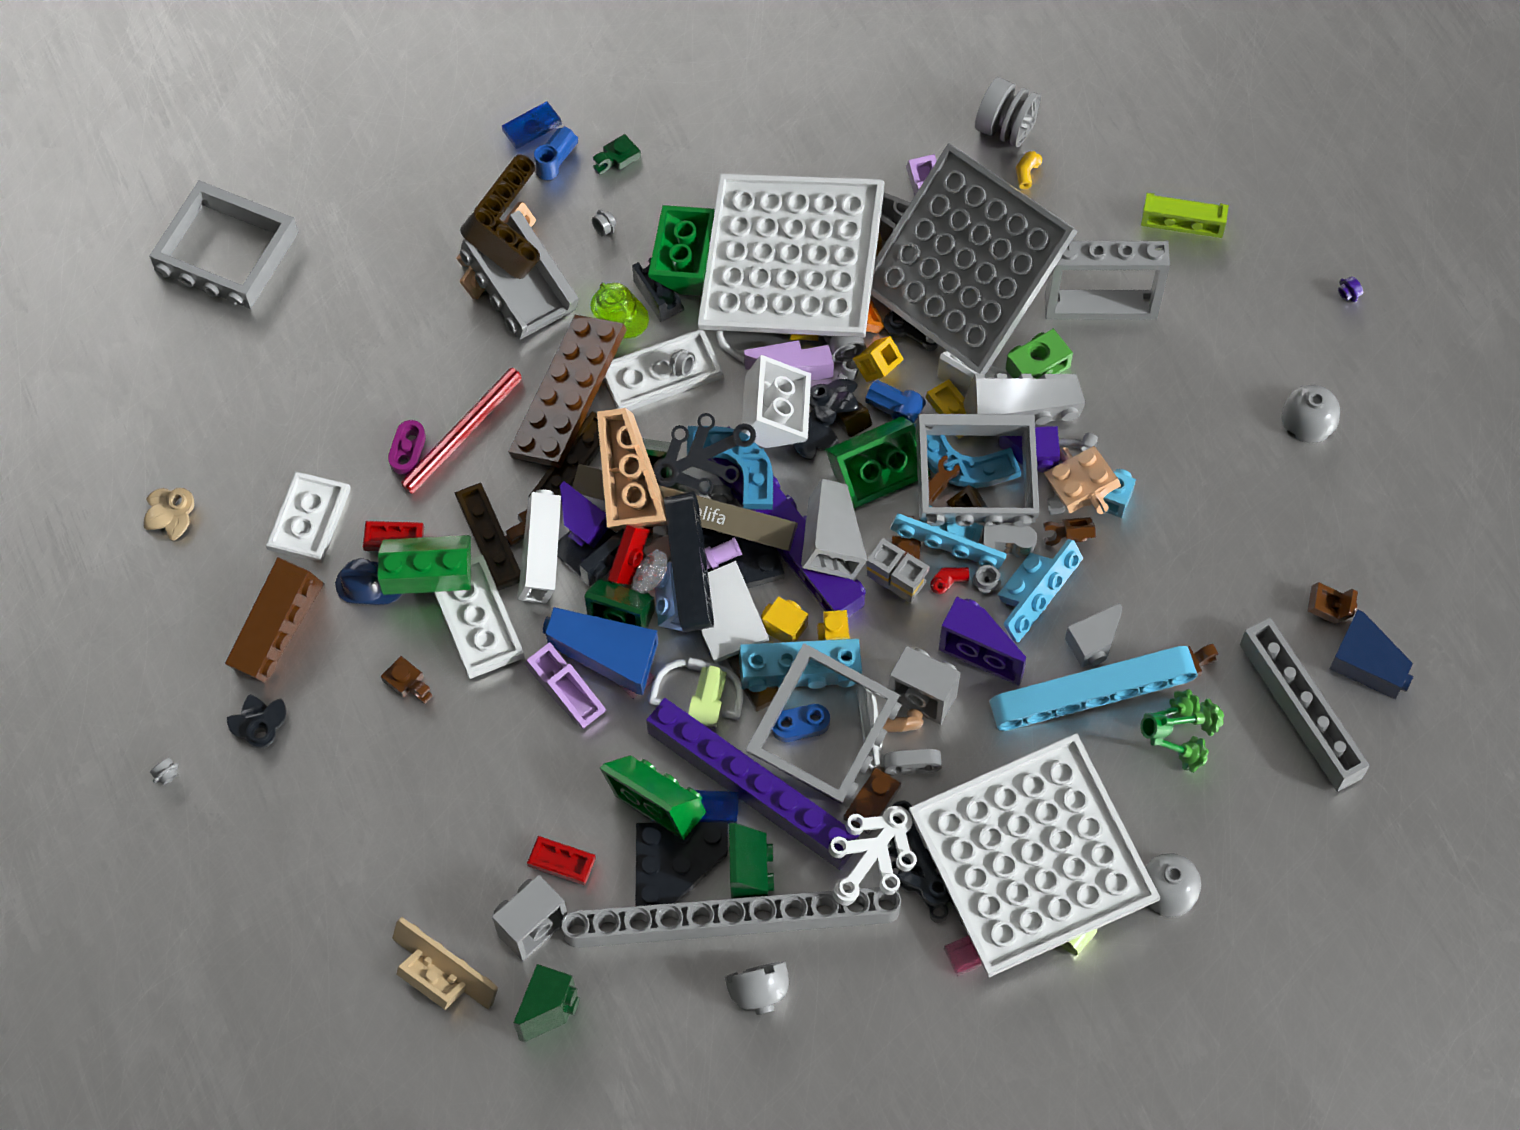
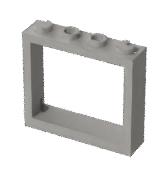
M198 180L149 257L154 270L162 273L163 277H172L187 287L194 286L202 289L209 296H219L227 299L234 306L237 303L251 309L299 232L294 217ZM203 206L274 233L273 238L243 285L171 257Z
M1071 241L1067 247L1068 250H1065L1047 279L1045 291L1046 319H1157L1170 267L1168 241ZM1063 270H1156L1151 290H1059ZM1143 299H1150V300H1149V302H1144Z
M918 415L916 422L919 521L927 522L931 526L943 525L944 522H955L958 526H970L973 523L984 522L987 526L1014 523V525L1021 527L1035 523L1039 515L1034 415ZM927 435L1022 436L1025 508L929 507Z
M803 643L745 750L747 753L842 804L845 798L851 800L859 784L854 781L859 771L865 774L872 762L873 757L869 756L873 745L880 747L888 731L883 729L887 719L894 720L902 704L897 702L900 695ZM810 659L887 700L839 790L762 748Z

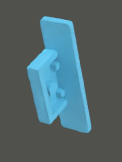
M897 514L890 528L901 537L917 539L924 542L930 548H941L951 552L957 558H967L978 562L981 566L991 565L996 569H1000L1007 555L1004 552L978 543L983 529V525L973 523L970 526H958L955 522H944L943 525L931 526L927 522H921L905 515Z
M1068 539L1053 559L1030 552L998 593L1001 602L1015 606L1014 610L1004 621V626L1013 641L1020 642L1082 561L1083 557L1074 540Z

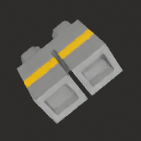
M882 538L866 562L867 576L910 603L927 582L924 577L930 566L909 553L905 556L904 550Z

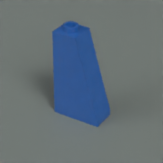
M556 607L553 608L551 617L547 616L543 624V634H546L547 643L550 642L557 651L628 690L643 696L658 646L657 630Z

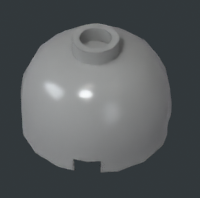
M1307 385L1301 386L1291 393L1284 404L1281 418L1284 428L1295 434L1296 439L1302 442L1316 443L1326 440L1329 435L1335 432L1339 424L1341 409L1337 398L1330 390L1323 386Z
M1175 853L1161 854L1151 859L1145 868L1160 896V900L1146 907L1150 910L1152 908L1164 917H1179L1189 912L1198 901L1201 891L1200 873L1195 865L1186 857Z
M783 961L781 963L775 962L749 968L743 971L742 974L735 972L726 975L725 981L730 997L735 1004L743 1009H755L756 1015L774 1011L773 1004L783 1000L788 992L789 974L786 961Z

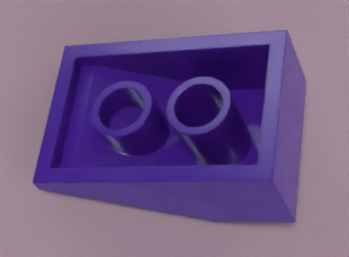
M956 597L941 626L938 650L1020 686L1027 657L977 602L971 599Z

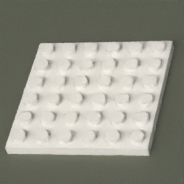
M720 174L698 320L700 330L865 337L885 186L882 179Z
M1077 733L909 808L988 977L1160 900V896Z

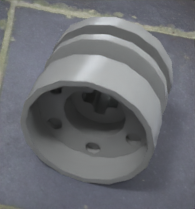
M997 77L990 84L982 99L975 120V129L989 136H994L1001 128V141L1007 142L1010 139L1012 146L1019 147L1035 124L1041 96L1035 92L1029 95L1028 89L1022 88L1014 97L1015 84Z

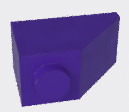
M1058 426L1035 427L1038 472L1044 473L1059 465ZM999 436V447L1002 450L1011 448L1017 462L1023 466L1022 436Z
M563 481L560 485L564 526L572 531L569 537L581 546L586 542L594 548L609 529L607 527L606 513Z

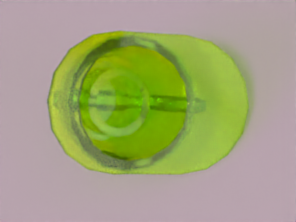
M602 282L600 284V289L592 297L590 303L591 312L597 319L624 323L627 329L623 337L625 339L641 335L649 323V314L645 306L630 292L627 286L621 283L612 282L605 284Z

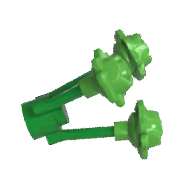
M1186 689L1183 692L1178 690L1174 692V698L1169 701L1171 708L1144 714L1140 723L1142 735L1150 739L1152 746L1160 745L1178 752L1179 759L1182 762V769L1194 773L1200 766L1205 765L1208 760L1209 750L1205 746V739H1198V737L1192 736L1188 742L1182 745H1177L1163 739L1172 733L1173 725L1186 723L1201 725V729L1206 731L1208 736H1213L1214 733L1219 731V727L1223 726L1224 713L1217 704L1212 703L1211 699H1206L1205 702L1199 704V697L1192 695L1190 689Z

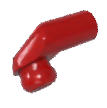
M969 567L941 568L931 580V590L936 594H943L954 582H969Z

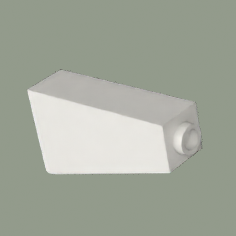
M550 490L532 492L528 499L518 600L547 604L555 591L561 496L554 495V492Z

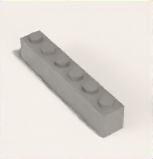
M1271 617L1246 629L1240 642L1241 648L1336 791L1338 792L1363 779L1370 766Z

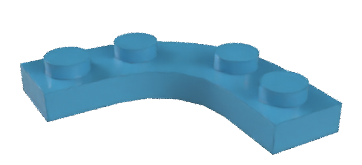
M927 435L928 468L934 474L939 473L938 462L945 455L948 457V462L944 465L945 470L951 471L956 465L960 466L958 475L949 481L951 484L961 487L970 485L974 488H982L1021 476V469L1011 448L985 456L970 457L954 450L945 435Z
M688 426L687 456L698 426ZM714 426L709 430L703 448L733 435L734 429ZM740 432L739 437L742 441L750 439V436ZM756 443L749 447L738 445L714 456L729 460L742 472L744 480L743 508L773 509V471L769 457L763 448L761 449Z

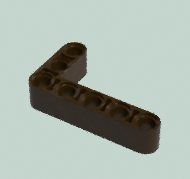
M518 154L512 159L460 228L462 236L470 244L517 279L526 277L540 259L539 251L500 219L535 172L533 161L522 154Z

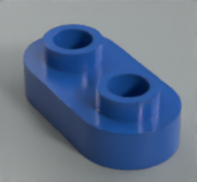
M810 704L783 710L772 729V734L781 742H792L820 736L830 727V713L826 707L820 704ZM817 714L821 718L818 721H813L810 717ZM783 721H789L791 722V726L783 727L781 723Z

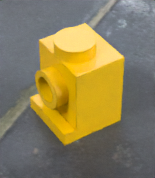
M891 336L875 340L862 353L852 358L866 382L885 377L904 360Z
M847 610L823 612V623H818L817 625L818 641L849 639Z

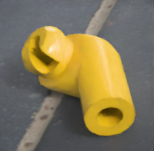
M1035 151L1026 152L1016 165L1015 170L1019 188L1028 189L1032 186L1030 171L1032 168H1038V165L1042 164V156Z

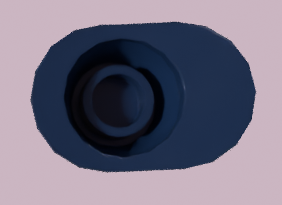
M364 558L353 559L340 570L335 581L336 592L347 603L384 605L396 601L402 595H383L378 581V562Z

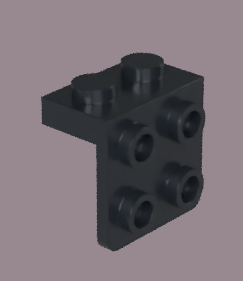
M609 528L594 548L586 542L583 546L579 545L569 537V534L572 532L570 530L558 540L557 557L585 584L591 587L611 570L625 530L622 528L615 533Z

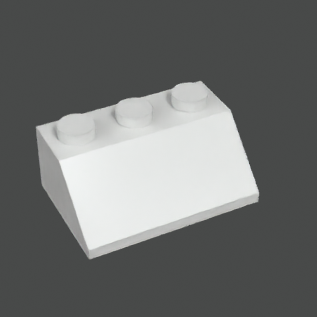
M763 355L759 356L745 376L742 424H749L756 431L754 443L764 448L805 442L808 439L811 373ZM747 430L741 431V432L747 434L748 436H750V432H749V431H747Z

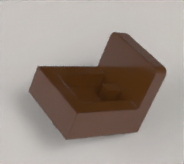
M1320 582L1315 583L1311 586L1307 611L1329 622L1338 624L1354 616L1357 610L1358 591L1350 589L1341 593Z

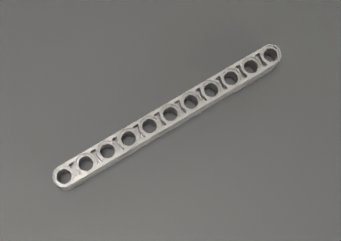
M880 887L859 889V895L853 903H859L864 907L860 912H852L848 909V905L837 903L833 898L832 891L584 910L568 913L563 918L561 926L567 944L572 947L581 948L884 924L893 922L899 916L901 897L897 891L894 894L887 895L881 891ZM852 889L844 890L846 893H852ZM889 900L895 906L890 910H884L879 906V903ZM822 905H828L833 911L830 914L822 915L817 911V908ZM794 907L800 909L802 913L798 917H790L786 914V911ZM760 910H766L771 916L761 920L756 918L755 914ZM734 912L740 918L735 922H728L724 919V916L727 913ZM698 915H705L709 918L708 922L702 925L694 923L693 919ZM668 917H673L678 921L672 927H666L662 922ZM635 920H643L647 923L644 928L639 930L631 927ZM606 922H612L616 925L610 932L600 930L601 925ZM573 925L584 926V930L580 934L569 933V929Z

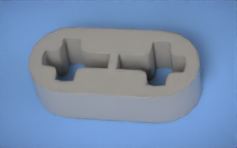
M935 749L889 752L884 755L885 772L891 775H905L939 771L942 768L941 752Z

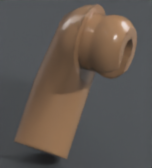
M910 709L907 712V717H895L894 720L888 718L883 729L887 730V733L918 730L924 723L922 720L923 713L918 709Z

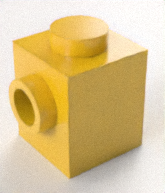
M779 596L773 604L769 603L761 614L762 623L767 634L780 642H797L808 627V613L801 610V607L796 602L789 599L786 601Z

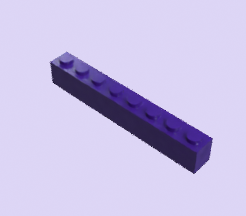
M717 457L708 459L724 466L732 465L737 467L727 459ZM734 469L726 471L727 479L733 480L736 477ZM739 470L740 477L734 483H728L723 477L716 475L725 486L731 488V494L743 508L744 480L742 472ZM773 475V509L749 510L798 523L791 550L786 551L776 548L778 553L825 612L847 610V617L851 616L865 605L866 591L864 586L858 579L853 580L802 568L801 562L807 516L804 515L802 517L797 510L794 499L790 495L785 496L780 489L777 478Z
M664 698L646 719L649 735L838 870H841L853 855L846 854L842 858H835L829 853V845L836 837H843L847 841L859 840V835L848 833L845 824L668 699ZM834 844V848L837 851H844L842 845Z

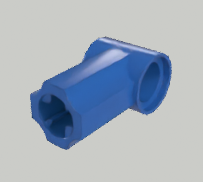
M565 126L558 128L546 144L540 145L535 149V173L540 179L552 180L557 177L559 166L578 144V137L571 129Z
M879 380L873 381L865 397V403L890 414L893 420L902 416L912 423H915L918 415L926 405V400L919 393L913 390L902 392Z

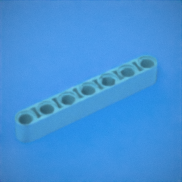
M1178 646L1001 693L992 697L989 703L997 729L999 731H1008L1185 684L1194 680L1198 674L1189 648L1187 646Z

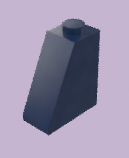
M1357 609L1329 669L1395 700L1400 690L1407 692L1414 677L1409 674L1413 663L1363 611Z

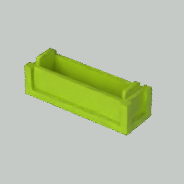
M1146 193L1141 226L1218 238L1223 237L1229 205L1202 203L1155 196V193Z

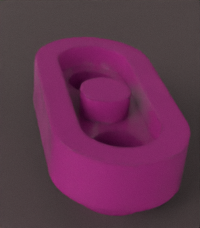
M407 420L402 422L396 430L388 460L391 469L399 475L409 474L419 462L426 440L425 430L420 422ZM416 436L414 440H408V437ZM403 460L408 461L406 464H399Z

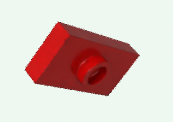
M365 521L363 550L379 552L382 541L386 539L423 538L424 524L421 522Z
M626 525L608 580L620 584H632L636 569L643 559V550L650 533L649 529L642 526Z
M538 836L527 861V866L585 886L596 856L595 854Z

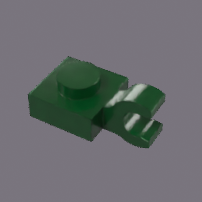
M623 134L603 146V152L597 153L593 157V160L596 162L593 168L599 175L605 173L614 165L618 170H621L641 158V151L626 134Z

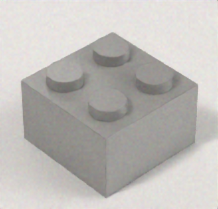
M906 646L890 674L889 689L900 695L897 702L902 704L903 707L909 710L918 709L923 713L924 717L941 725L957 697L961 672L957 671L956 667L948 662H939L931 658L924 650L912 649Z
M540 875L533 880H526L519 887L518 894L510 901L504 900L494 910V915L492 916L499 938L522 961L528 958L562 927V920L567 915L564 900Z

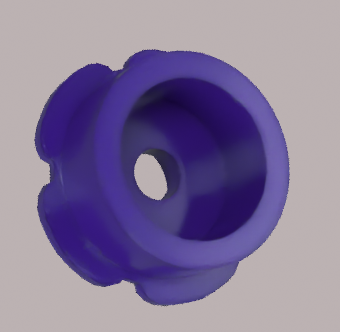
M1353 276L1347 279H1340V286L1338 287L1340 296L1345 301L1357 302L1358 297L1363 295V288L1360 282Z

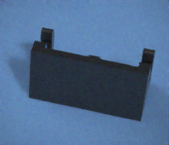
M649 258V265L644 269L639 262L632 265L633 281L659 321L662 322L684 311V306L681 303L680 297L673 290L649 278L648 273L651 258Z

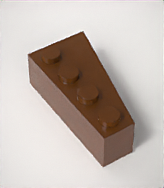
M277 557L225 664L236 671L265 683L267 678L271 677L274 673L279 658L325 583L309 570Z

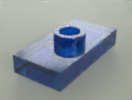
M548 101L503 124L502 131L513 146L518 149L562 125V121Z

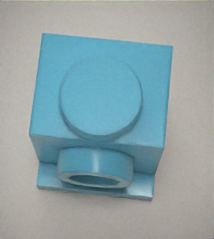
M1116 469L1113 472L1118 477L1121 487L1109 492L1103 500L1109 507L1106 513L1122 518L1134 490L1136 479L1131 478L1132 475L1127 470Z

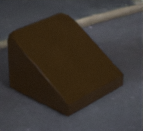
M857 401L858 410L836 414L835 420L849 437H853L872 426L868 408L859 401Z
M970 485L946 501L949 507L988 508L978 490Z

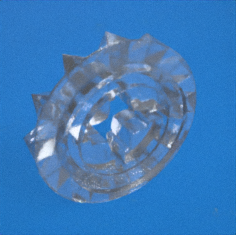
M656 549L652 553H648L644 560H641V564L636 569L637 572L633 577V588L640 594L653 590L664 577L668 560L665 553Z

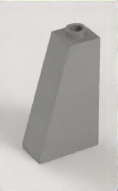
M821 479L808 501L801 565L804 569L854 580L867 562V556L847 484Z

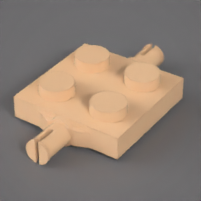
M1092 446L1074 457L1068 448H1062L1064 453L1060 449V459L1063 463L1044 472V475L1068 512L1072 513L1091 504L1099 514H1103L1102 509L1107 512L1109 507L1103 498L1109 492L1121 487V484L1097 448Z

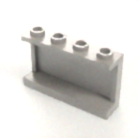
M518 210L510 214L506 224L530 242L540 253L539 261L523 279L514 278L466 239L462 241L460 256L467 266L470 265L475 272V279L479 286L485 288L489 293L493 307L497 311L500 310L505 317V324L511 333L515 332L519 340L575 311L579 298L521 211Z

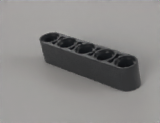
M692 491L665 497L664 504L677 608L682 631L688 633L713 628L714 615L697 496Z

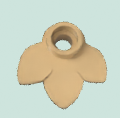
M160 488L148 495L146 500L152 507L145 514L144 528L155 530L165 527L172 541L178 539L189 526L188 514L194 508L192 493L185 488H176L172 491ZM182 497L181 503L176 505L177 500Z

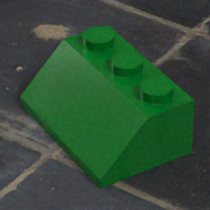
M662 205L648 273L649 278L680 295L702 296L715 209Z
M902 416L825 449L835 478L839 483L847 484L853 508H857L918 481L916 428L914 423Z
M471 536L383 540L378 552V581L383 595L471 590Z
M629 755L603 763L600 767L615 797L683 840L706 813L701 802L702 797L697 791L691 787L684 789L673 776L668 773L660 774L645 759L639 761Z

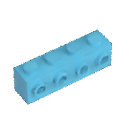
M859 639L741 644L739 650L741 690L749 688L750 691L760 692L771 686H778L779 688L803 643L862 674ZM810 659L796 687L808 686L812 689L823 688L826 685L851 687L857 683Z

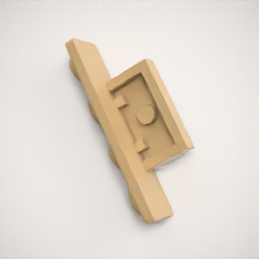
M403 917L397 920L392 939L412 954L398 966L396 974L444 1010L464 992L487 1009L493 1005L498 987L489 978L478 973L464 960L459 959L444 948L441 943L422 932L416 925L408 922Z

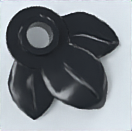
M836 379L827 385L817 384L810 388L809 405L814 408L815 417L823 423L833 424L837 413L858 410V402L853 395L858 384L850 379Z
M813 410L809 412L808 439L805 442L794 443L793 447L801 456L813 459L817 449L825 450L839 444L835 432L829 427L830 424L819 421L815 417Z
M250 694L242 706L241 715L227 717L228 728L234 736L245 738L254 748L268 747L275 740L276 729L285 722V703L280 698L267 706L259 698ZM259 732H266L264 737L256 738Z

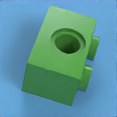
M1053 328L1046 333H1038L1027 344L1023 346L1018 345L1011 349L1007 354L1005 369L1012 378H1018L1021 374H1031L1034 379H1039L1044 374H1059L1070 368L1073 352ZM1034 357H1038V358H1041L1042 360H1035V359H1033V358H1034Z

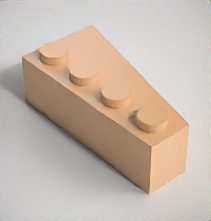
M626 408L598 411L597 419L607 527L614 531H619L622 528L625 530L627 524L645 528L667 525L664 500L634 414Z

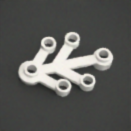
M891 806L884 811L882 816L864 818L859 814H853L848 818L845 824L848 833L859 835L863 830L883 829L877 838L847 841L843 837H836L831 841L829 853L835 858H842L846 854L866 852L849 877L841 878L835 884L832 894L837 903L850 905L856 900L860 891L858 885L876 860L881 876L879 884L881 891L887 895L894 894L900 886V880L898 876L893 874L887 844L894 837L898 852L896 865L900 870L910 871L917 861L916 855L909 849L906 833L912 826V817L905 808ZM893 816L899 817L902 823H895ZM851 821H857L860 824V828H854L851 825ZM834 844L842 845L844 851H837L834 848ZM902 857L909 858L911 864H904L902 862ZM891 880L895 887H887L885 881ZM842 886H850L852 893H846Z

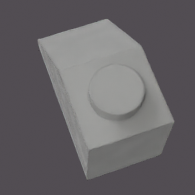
M1120 603L1068 626L1065 640L1082 668L1090 664L1092 666L1099 665L1107 659L1123 609Z

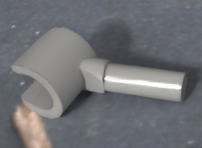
M852 359L844 360L841 373L836 379H856L858 367L848 369Z
M1086 433L1082 441L1059 438V445L1079 448L1083 452L1092 446L1097 448L1098 436L1093 433Z
M1056 493L1054 498L1047 499L1050 515L1064 513V505Z

